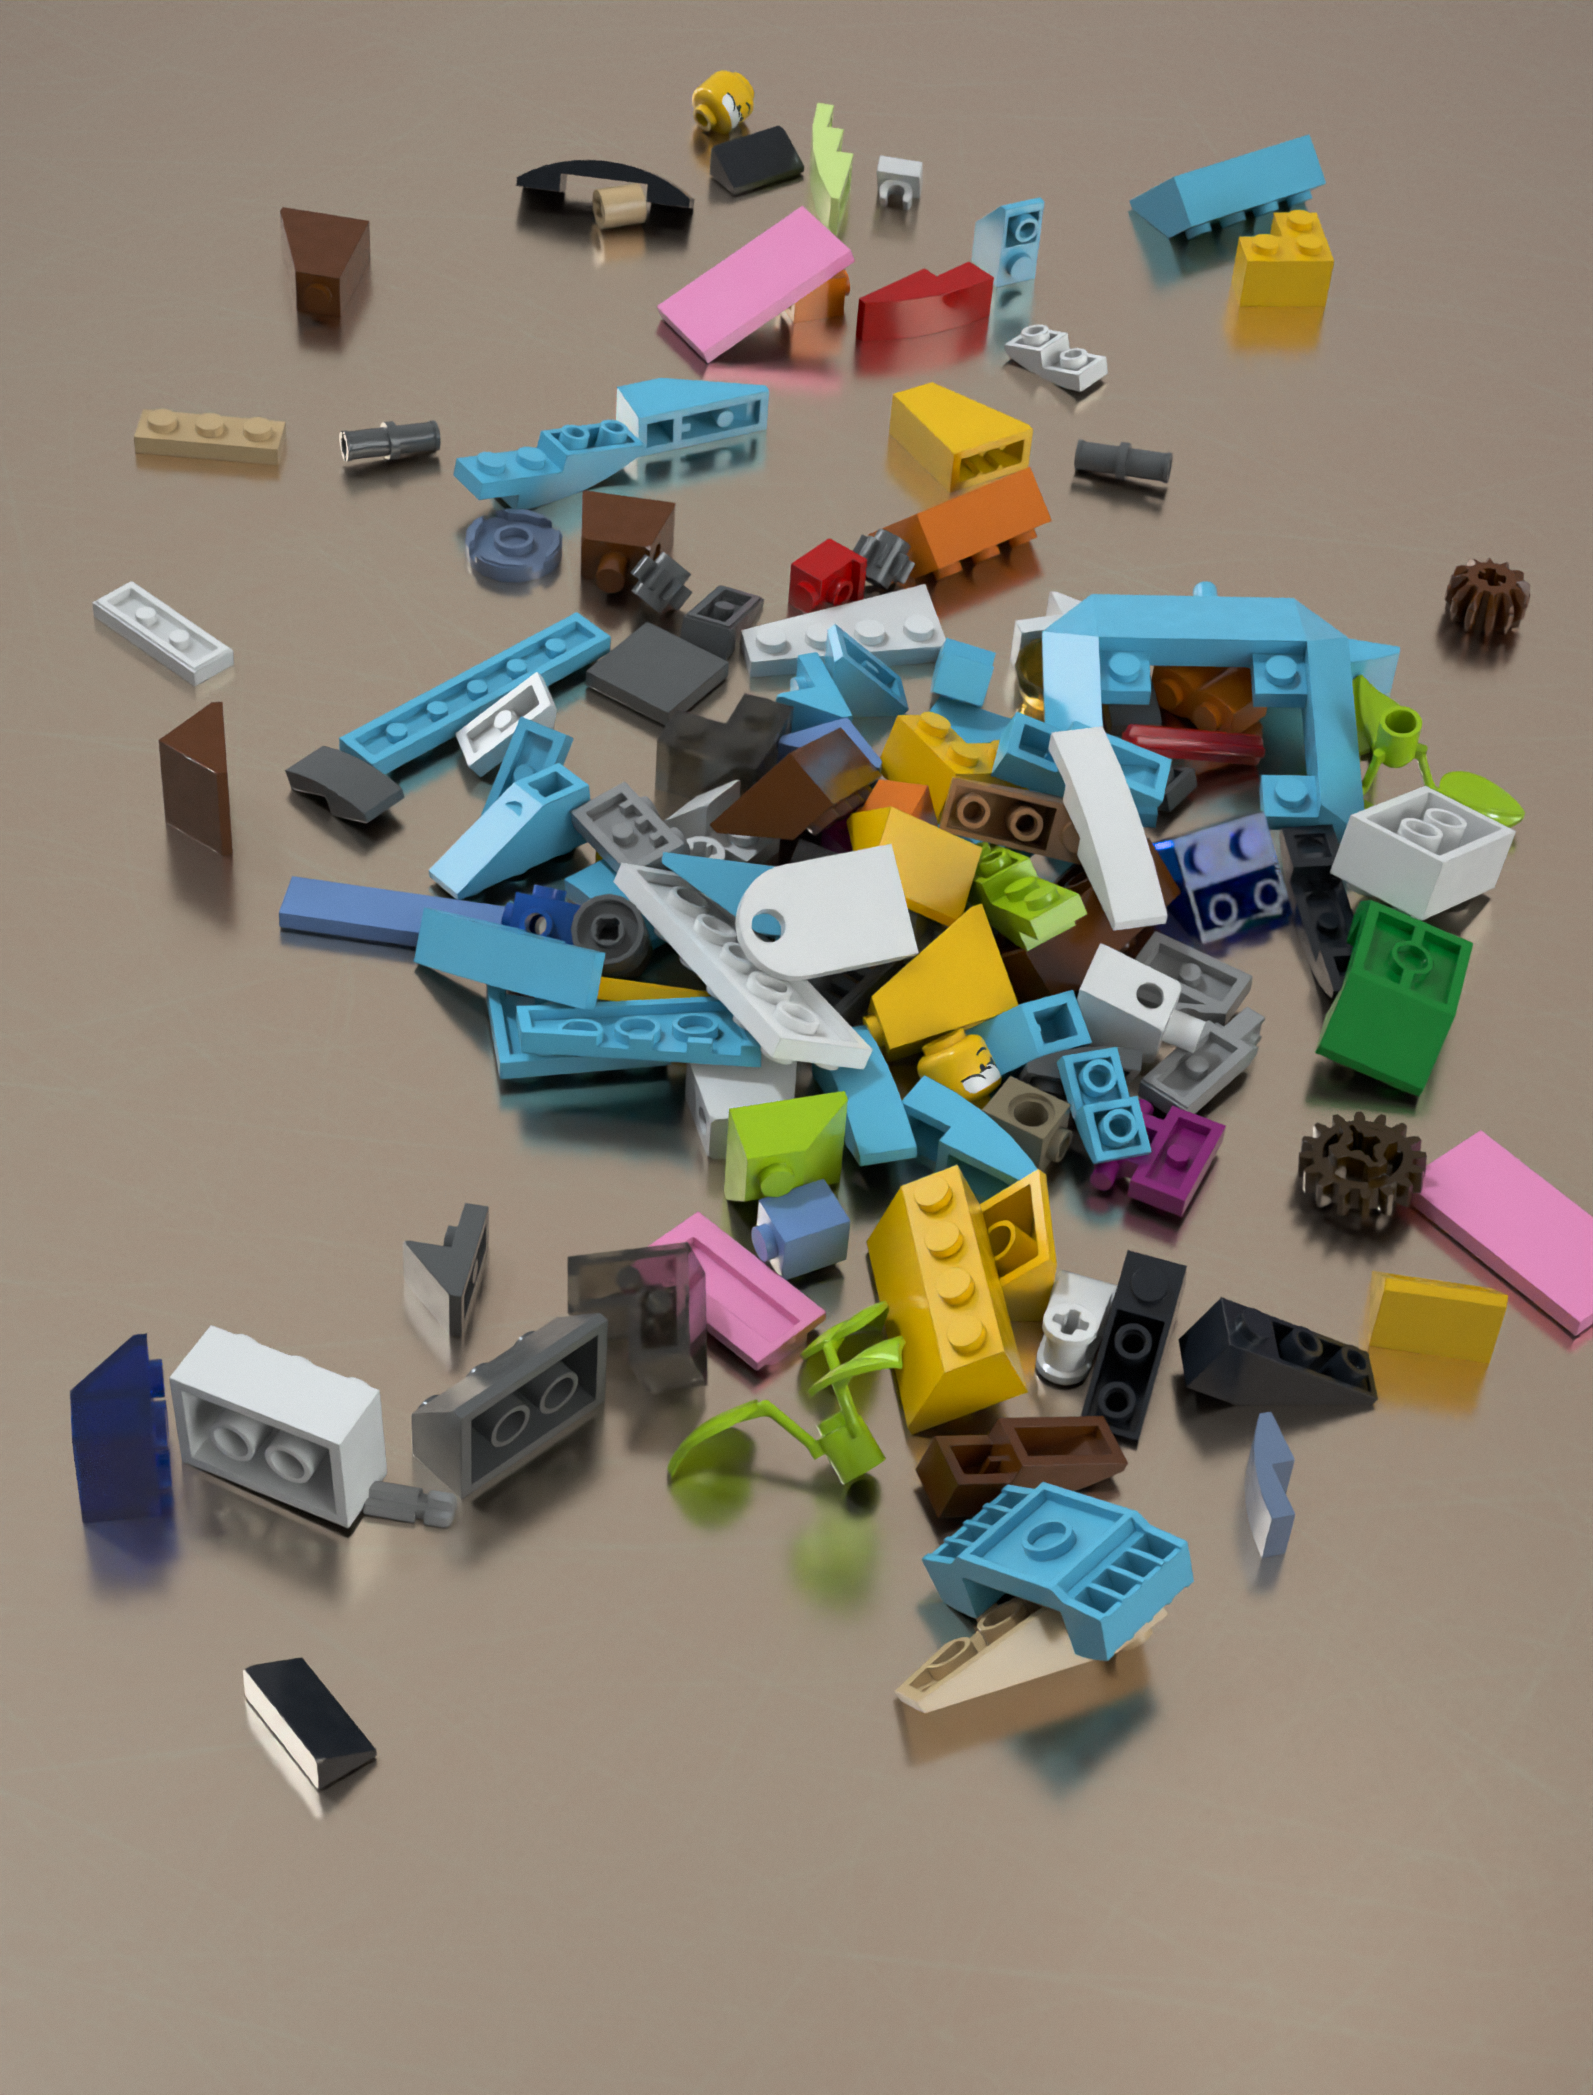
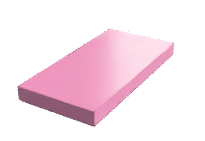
M801 206L659 304L657 309L661 318L709 363L848 267L855 260L851 250L808 210Z
M1481 1130L1426 1166L1422 1192L1412 1193L1411 1204L1575 1336L1593 1324V1217Z

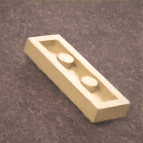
M143 409L134 435L135 453L279 465L286 440V422L268 420L262 417L239 418L220 416L215 413L193 414L173 412L168 409Z

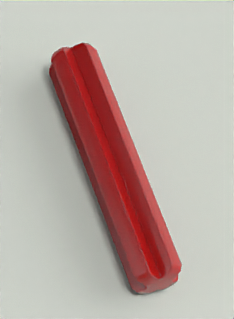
M1130 724L1127 726L1126 731L1122 732L1121 736L1122 740L1173 759L1257 765L1260 759L1265 756L1266 750L1263 747V738L1252 734Z

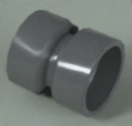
M613 894L595 896L582 904L574 915L571 926L574 946L606 953L601 977L633 981L641 976L650 964L653 948L648 929L635 904L622 896Z

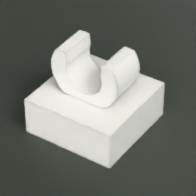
M880 156L877 168V186L881 206H887L888 197L891 194L903 196V210L910 209L913 198L920 199L923 186V162Z

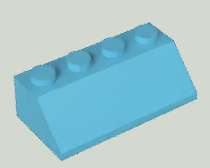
M1309 134L1174 176L1131 199L1129 202L1135 212L1166 237L1171 238L1185 233L1187 240H1191L1211 232L1210 225L1218 222L1221 229H1225L1245 221L1244 214L1252 211L1255 218H1259L1279 210L1278 203L1286 201L1288 208L1313 199L1311 191L1326 184Z

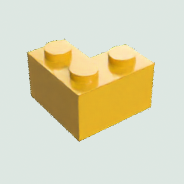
M1304 210L1274 213L1270 235L1258 234L1255 237H1239L1231 280L1239 307L1326 306L1334 259L1317 213H1310Z
M923 712L921 715H897L880 757L882 760L881 774L886 780L928 785L938 825L941 822L952 777L1029 790L1028 788L991 776L1000 740H993L991 743H966L951 728L950 722L945 717L933 712Z

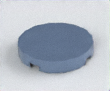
M502 509L496 511V517L485 520V515L475 519L466 530L465 556L470 566L483 576L498 581L525 582L539 579L553 572L562 559V533L559 529L555 530L552 528V521L536 512L526 509Z

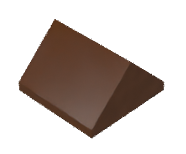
M211 702L158 740L165 823L220 855H233L223 702Z

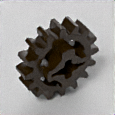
M1356 1112L1354 1120L1346 1122L1343 1117L1336 1114L1332 1117V1127L1329 1128L1326 1125L1316 1123L1313 1125V1137L1303 1136L1301 1152H1299L1298 1177L1303 1178V1191L1305 1193L1317 1192L1316 1204L1322 1207L1331 1202L1338 1204L1337 1215L1344 1216L1350 1208L1358 1209L1362 1219H1368L1370 1209L1378 1208L1384 1215L1389 1216L1392 1215L1393 1202L1408 1207L1411 1205L1412 1193L1422 1192L1427 1154L1420 1151L1421 1139L1419 1136L1406 1138V1124L1400 1123L1392 1128L1386 1126V1115L1380 1114L1374 1122L1365 1120L1363 1112Z

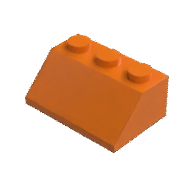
M1027 467L882 529L895 534L911 546L907 553V556H909L908 560L915 563L910 573L911 577L916 579L932 572L937 581L963 570L959 560L970 556L973 564L1000 554L997 544L1008 540L1010 548L1037 538L1038 536L1034 528L1052 521L1031 467ZM877 531L868 534V536L871 535L874 537Z

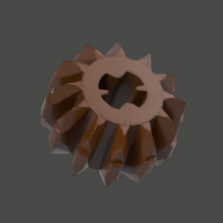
M1488 558L1486 562L1481 563L1476 559H1469L1466 565L1456 566L1454 574L1450 577L1444 597L1446 601L1445 609L1451 613L1452 622L1465 624L1467 632L1476 629L1481 631L1484 636H1487L1490 631L1506 635L1509 628H1519L1521 620L1524 619L1530 600V584L1524 581V572L1509 569V562L1497 564L1491 558Z

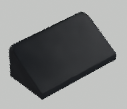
M775 126L717 144L711 148L710 175L734 195L804 172V164L786 131L781 126Z
M302 1657L255 1664L243 1670L246 1698L318 1789L323 1788L377 1756L376 1748Z

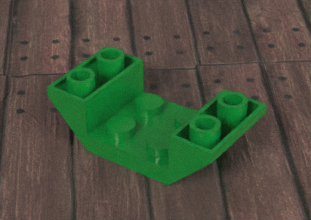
M1373 900L1360 901L1356 908L1346 944L1353 946L1343 986L1325 1016L1315 1053L1420 1097L1456 1016L1473 943Z

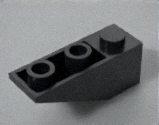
M1127 1250L1081 1416H1104L1114 1436L1139 1442L1185 1289L1187 1266Z
M1223 1297L1178 1339L1186 1387L1234 1405H1373L1378 1400L1368 1352L1354 1345L1342 1343L1313 1332L1306 1327L1297 1326L1265 1314L1258 1309L1249 1308Z

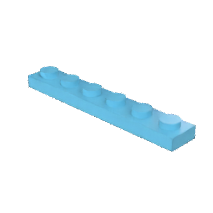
M576 612L340 737L339 750L359 758L383 774H387L455 737L456 732L534 673L538 672L544 678L546 685L549 686L610 652L611 636Z

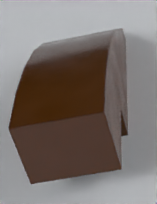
M1104 1416L998 1418L988 1435L934 1436L915 1471L937 1517L949 1518L977 1515L983 1509L982 1506L984 1504L992 1502L1002 1493L1001 1490L1006 1485L1035 1489L1042 1482L1076 1491L1123 1472L1128 1462Z

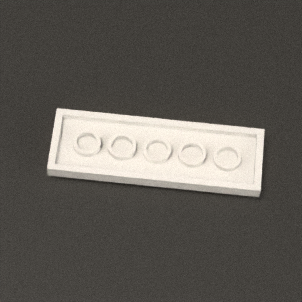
M621 863L613 882L654 926V933L660 939L668 942L681 956L680 962L688 969L694 971L707 985L706 991L712 997L720 1000L734 1015L733 1021L754 1037L761 1045V1052L767 1058L785 1065L792 1064L793 1061L814 1063L827 1070H837L838 1067L864 1070L873 1049L808 980L787 981L777 979L762 972L751 963L739 944L736 933V917L673 871ZM753 930L758 939L764 942H771L765 935Z

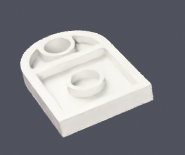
M892 844L785 864L769 869L757 877L748 887L739 902L736 912L737 938L746 957L762 972L781 980H807L910 959L919 953ZM759 914H769L776 918L781 926L780 939L775 942H764L758 939L752 930L753 917Z

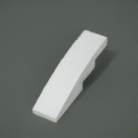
M1103 726L1052 732L1048 749L1066 785L1063 803L1080 837L1077 855L1113 931L1166 924L1168 915L1143 826L1122 768Z

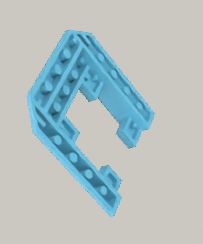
M1091 594L1042 631L1044 723L1064 731L1069 728L1074 720L1091 727L1103 726L1102 704L1149 705L1151 696L1150 665L1250 667L1253 707L1301 708L1307 776L1261 775L1259 794L1262 830L1333 825L1338 843L1340 844L1350 815L1364 810L1348 637L1296 599ZM1136 806L1142 826L1156 828L1157 807Z

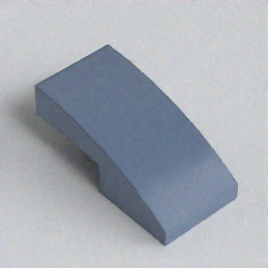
M1271 1411L1259 1414L1245 1475V1503L1248 1521L1261 1558L1286 1553L1296 1515L1286 1495L1295 1459Z

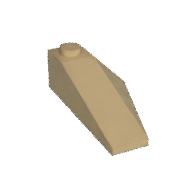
M1014 1596L1010 1601L999 1606L997 1603H994L976 1619L978 1622V1631L970 1638L961 1637L944 1644L904 1681L895 1692L901 1702L925 1714L1090 1662L1093 1659L1075 1654L1060 1611ZM1163 1607L1155 1614L1152 1621L1143 1625L1134 1634V1637L1130 1641H1126L1114 1654L1119 1651L1134 1649L1148 1640L1153 1633L1152 1627L1168 1616L1165 1608Z

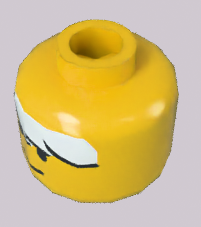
M727 70L715 72L698 86L692 94L693 117L696 123L706 131L712 129L722 134L731 133L753 112L754 91L751 84L740 73Z
M960 1028L922 1047L925 1056L920 1059L917 1065L920 1078L925 1075L958 1093L980 1110H983L991 1100L989 1094L998 1088L1002 1080L984 1039L977 1034L966 1035L963 1028Z

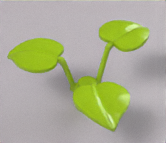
M1358 675L1352 681L1359 756L1371 752L1373 755L1372 761L1362 780L1363 796L1369 791L1382 763L1390 768H1401L1413 759H1417L1424 786L1509 828L1523 820L1525 811L1520 804L1502 788L1480 775L1464 771L1448 772L1441 778L1438 788L1433 782L1426 754L1428 748L1426 745L1419 743L1422 728L1420 715L1409 707L1400 706L1396 701L1378 691L1363 675ZM1363 799L1364 810L1374 806L1369 801Z
M882 1301L856 1313L850 1319L829 1328L800 1354L801 1359L804 1361L823 1349L830 1372L818 1380L808 1390V1393L812 1398L822 1389L832 1384L841 1411L816 1425L821 1434L819 1439L815 1440L769 1400L758 1402L755 1399L710 1418L687 1436L676 1449L668 1463L667 1471L671 1478L684 1457L693 1447L737 1423L759 1417H769L777 1422L808 1449L814 1460L825 1454L842 1485L863 1475L885 1461L886 1458L862 1416L857 1413L848 1383L853 1376L890 1368L902 1369V1349L906 1341L902 1335L890 1338L865 1349L842 1365L839 1362L837 1352L845 1337L849 1334L871 1330L882 1331L890 1309L888 1303Z

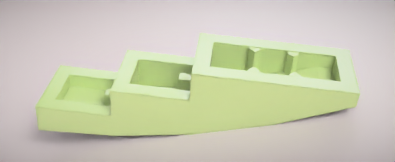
M817 103L812 126L810 188L816 212L822 224L837 236L851 192L854 154L842 152L844 129L832 127L834 105Z

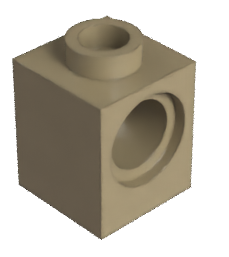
M1012 1076L1006 1080L982 1110L1014 1139L1032 1160L1036 1168L1042 1172L1051 1161L1060 1162L1071 1144L1073 1132L1067 1129L1071 1104Z

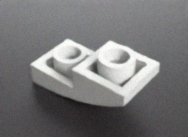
M1045 325L1028 326L1022 330L1020 335L1004 344L1006 354L1021 366L1043 379L1067 389L1081 392L1108 374L1105 356L1089 354L1081 348L1070 349L1068 333L1049 330Z

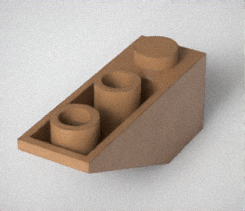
M952 777L939 825L940 829L951 834L1082 865L1077 855L1080 837L1065 808L1063 797Z

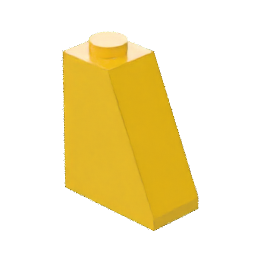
M933 382L894 393L892 396L889 433L949 493L1028 467L1033 428L1027 423Z
M979 904L969 908L871 996L868 1008L869 1015L862 1017V1021L878 1047L881 1048L886 1063L923 1052V1046L949 1032L960 1028L966 1031L1018 1006L983 905Z

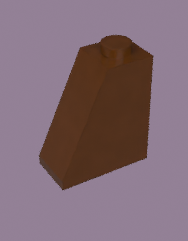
M282 207L280 210L282 254L297 311L341 318L371 260L370 221Z

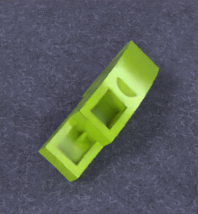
M988 842L975 844L983 849L967 900L973 906L982 904L988 922L1017 946L1029 951L1076 925L1074 921L1088 914L1078 893L1039 878L1029 857L996 844H989Z

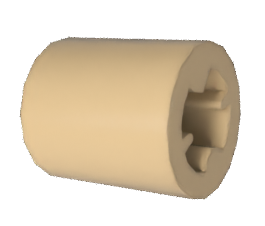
M638 183L594 190L592 199L596 223L600 229L645 222L647 213L646 201L643 190Z

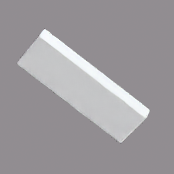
M133 581L92 602L95 618L194 687L234 665L232 649Z

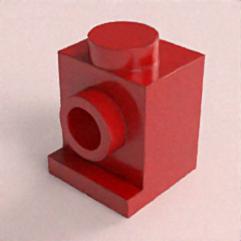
M828 538L791 563L788 604L807 614L843 605L849 599L853 601L863 600L867 559Z

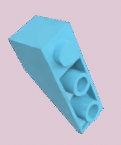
M560 763L514 782L429 869V877L455 899L461 900L477 895L492 885L512 876L521 875L534 866L556 856L565 855L574 848L587 843L583 836L573 827L570 811L591 800L589 785Z

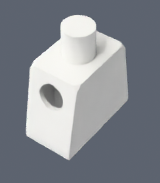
M1100 943L1077 997L1079 1008L1092 1040L1090 1046L1143 1050L1142 1062L1147 1064L1153 1063L1163 1041L1194 1053L1206 1022L1175 1010L1183 987L1179 981Z
M761 1052V1067L687 1063L686 1101L708 1157L714 1160L726 1159L730 1108L794 1099L797 1061H793L789 1065L780 1064L767 1058Z

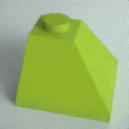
M845 1091L730 1108L724 1182L726 1199L750 1201L766 1197H780L789 1193L793 1188L824 1179L828 1185L840 1182L848 1104Z

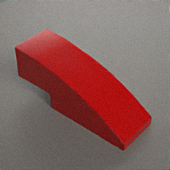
M970 261L938 276L925 268L859 298L856 338L861 341H878L919 337L951 330L990 315L994 277Z

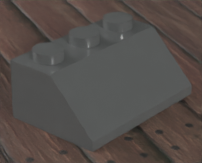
M601 1313L556 1317L537 1331H529L522 1335L513 1347L489 1363L484 1362L474 1367L465 1379L442 1394L427 1398L411 1414L412 1454L460 1499H463L605 1401L608 1319Z

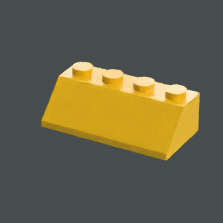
M955 1165L902 1185L866 1242L879 1301H886L890 1307L884 1323L887 1337L890 1339L902 1335L906 1341L902 1349V1369H894L907 1428L911 1434H915L1025 1394L1028 1390L982 1208L959 1166Z

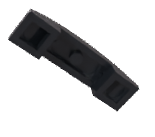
M572 160L557 162L530 170L518 176L516 186L565 192L567 175L648 184L646 202L694 208L695 201L683 189L657 174L634 166L610 161Z
M1333 825L1281 828L1279 841L1283 872L1297 933L1317 981L1331 998H1336L1343 986L1353 946L1346 944L1354 918L1342 879L1330 873L1339 849V843Z

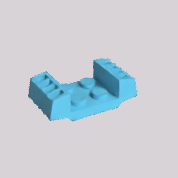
M1042 1482L1035 1489L1006 1485L1001 1490L1002 1493L992 1502L984 1504L982 1506L983 1509L971 1520H966L962 1528L951 1537L947 1536L940 1547L922 1558V1562L942 1601L957 1611L977 1619L1005 1593L1060 1611L1075 1654L1101 1661H1108L1113 1657L1117 1649L1126 1641H1130L1143 1625L1152 1621L1155 1614L1165 1605H1169L1181 1590L1194 1582L1189 1546L1186 1540L1150 1525L1138 1511Z

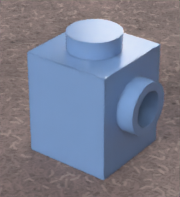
M821 1179L793 1188L789 1193L780 1197L760 1199L758 1203L757 1226L753 1227L751 1231L752 1241L759 1258L763 1262L769 1261L775 1272L785 1280L846 1260L851 1220L826 1181Z

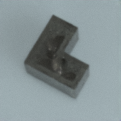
M744 693L727 723L708 719L698 714L676 710L657 740L655 789L692 800L697 795L739 780L741 783V797L777 765L778 742L781 736L792 733L794 707L765 697Z
M688 1242L568 1256V1315L601 1313L608 1319L607 1340L628 1338L629 1365L647 1393L708 1386L706 1273Z

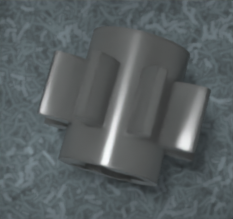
M878 529L874 537L871 535L867 537L862 534L853 549L855 553L867 559L865 581L883 590H887L891 582L897 583L898 581L904 585L915 566V563L908 560L909 556H907L911 546L900 537L884 529Z
M663 551L655 561L645 554L630 572L639 579L631 591L660 614L668 604L679 611L693 593L684 586L692 574Z

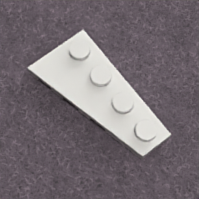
M926 584L741 630L740 647L749 677L752 678L796 674L798 655L817 652L825 664L827 630L834 624L844 630L886 666L936 662L939 650L946 638Z

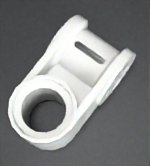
M1059 1270L1043 1317L1042 1329L1044 1336L1036 1356L1037 1370L1045 1379L1055 1384L1071 1385L1077 1384L1087 1377L1104 1335L1117 1285L1066 1270Z

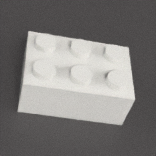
M1423 786L1350 815L1330 873L1345 880L1347 887L1353 892L1363 896H1375L1392 905V909L1423 921L1493 889L1516 831L1427 786Z
M213 1325L207 1329L169 1377L182 1462L346 1528L350 1527L363 1509L364 1503L369 1497V1488L375 1481L382 1482L387 1475L380 1390L370 1387L366 1382L358 1378L344 1377L318 1367L304 1357L290 1356L259 1344L247 1335L233 1334Z

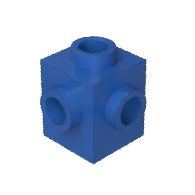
M534 885L532 895L516 892L514 903L508 902L504 908L501 924L526 930L527 933L566 941L565 944L574 945L571 926L574 915L582 905L565 902L567 891ZM545 919L546 929L540 934L539 926L542 920Z

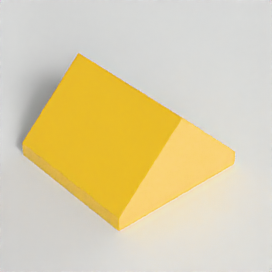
M892 806L851 814L846 823L853 851L892 844L908 909L948 927L963 915L983 849L982 847Z
M1037 1169L980 1204L1010 1321L1043 1322L1054 1285L1057 1262L1046 1174Z
M1372 1271L1369 1346L1490 1363L1507 1309L1508 1295L1488 1287Z

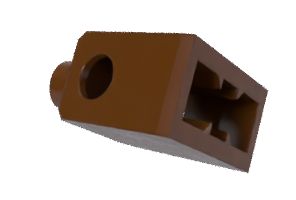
M584 490L582 494L580 575L585 579L595 580L596 585L607 593L619 592L624 587V584L635 586L639 579L630 572L646 554L655 561L662 551L668 555L673 547L676 503Z

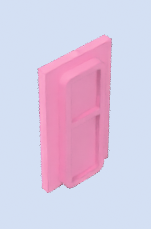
M699 1211L629 1259V1268L756 1371L764 1365L777 1364L804 1344L807 1340V1333L826 1320L825 1310Z

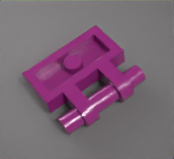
M1138 1099L1152 1152L1148 1155L1094 1164L1095 1169L1090 1176V1181L1095 1188L1105 1191L1111 1188L1115 1180L1122 1177L1130 1178L1128 1197L1182 1217L1223 1142L1226 1125L1175 1106L1171 1107L1165 1119L1162 1120L1152 1116L1154 1108L1151 1103L1144 1099Z

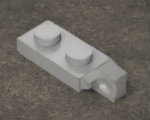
M1246 1007L1225 1026L1218 1022L1214 1024L1208 1020L1194 1053L1177 1047L1142 1078L1138 1096L1168 1114L1172 1106L1195 1114L1251 1064V1061L1257 1055L1258 1047L1256 1045L1261 1041L1260 1031L1265 1017Z

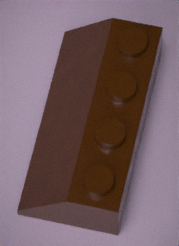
M840 727L790 752L718 816L710 826L716 833L794 840L809 831L815 838L825 829L828 830L835 823L841 822L849 814L855 813L862 807L873 790L870 786L882 774Z
M1147 838L1166 908L1182 892L1150 838ZM1073 863L1052 883L1078 893L1088 913L1087 915L1074 921L1076 925L1029 951L1017 946L1000 932L997 933L994 939L1018 1005L1070 990H1073L1075 993L1081 987L1100 943L1124 954L1137 944L1138 940L1135 936L1141 930L1153 925L1113 931L1083 866Z

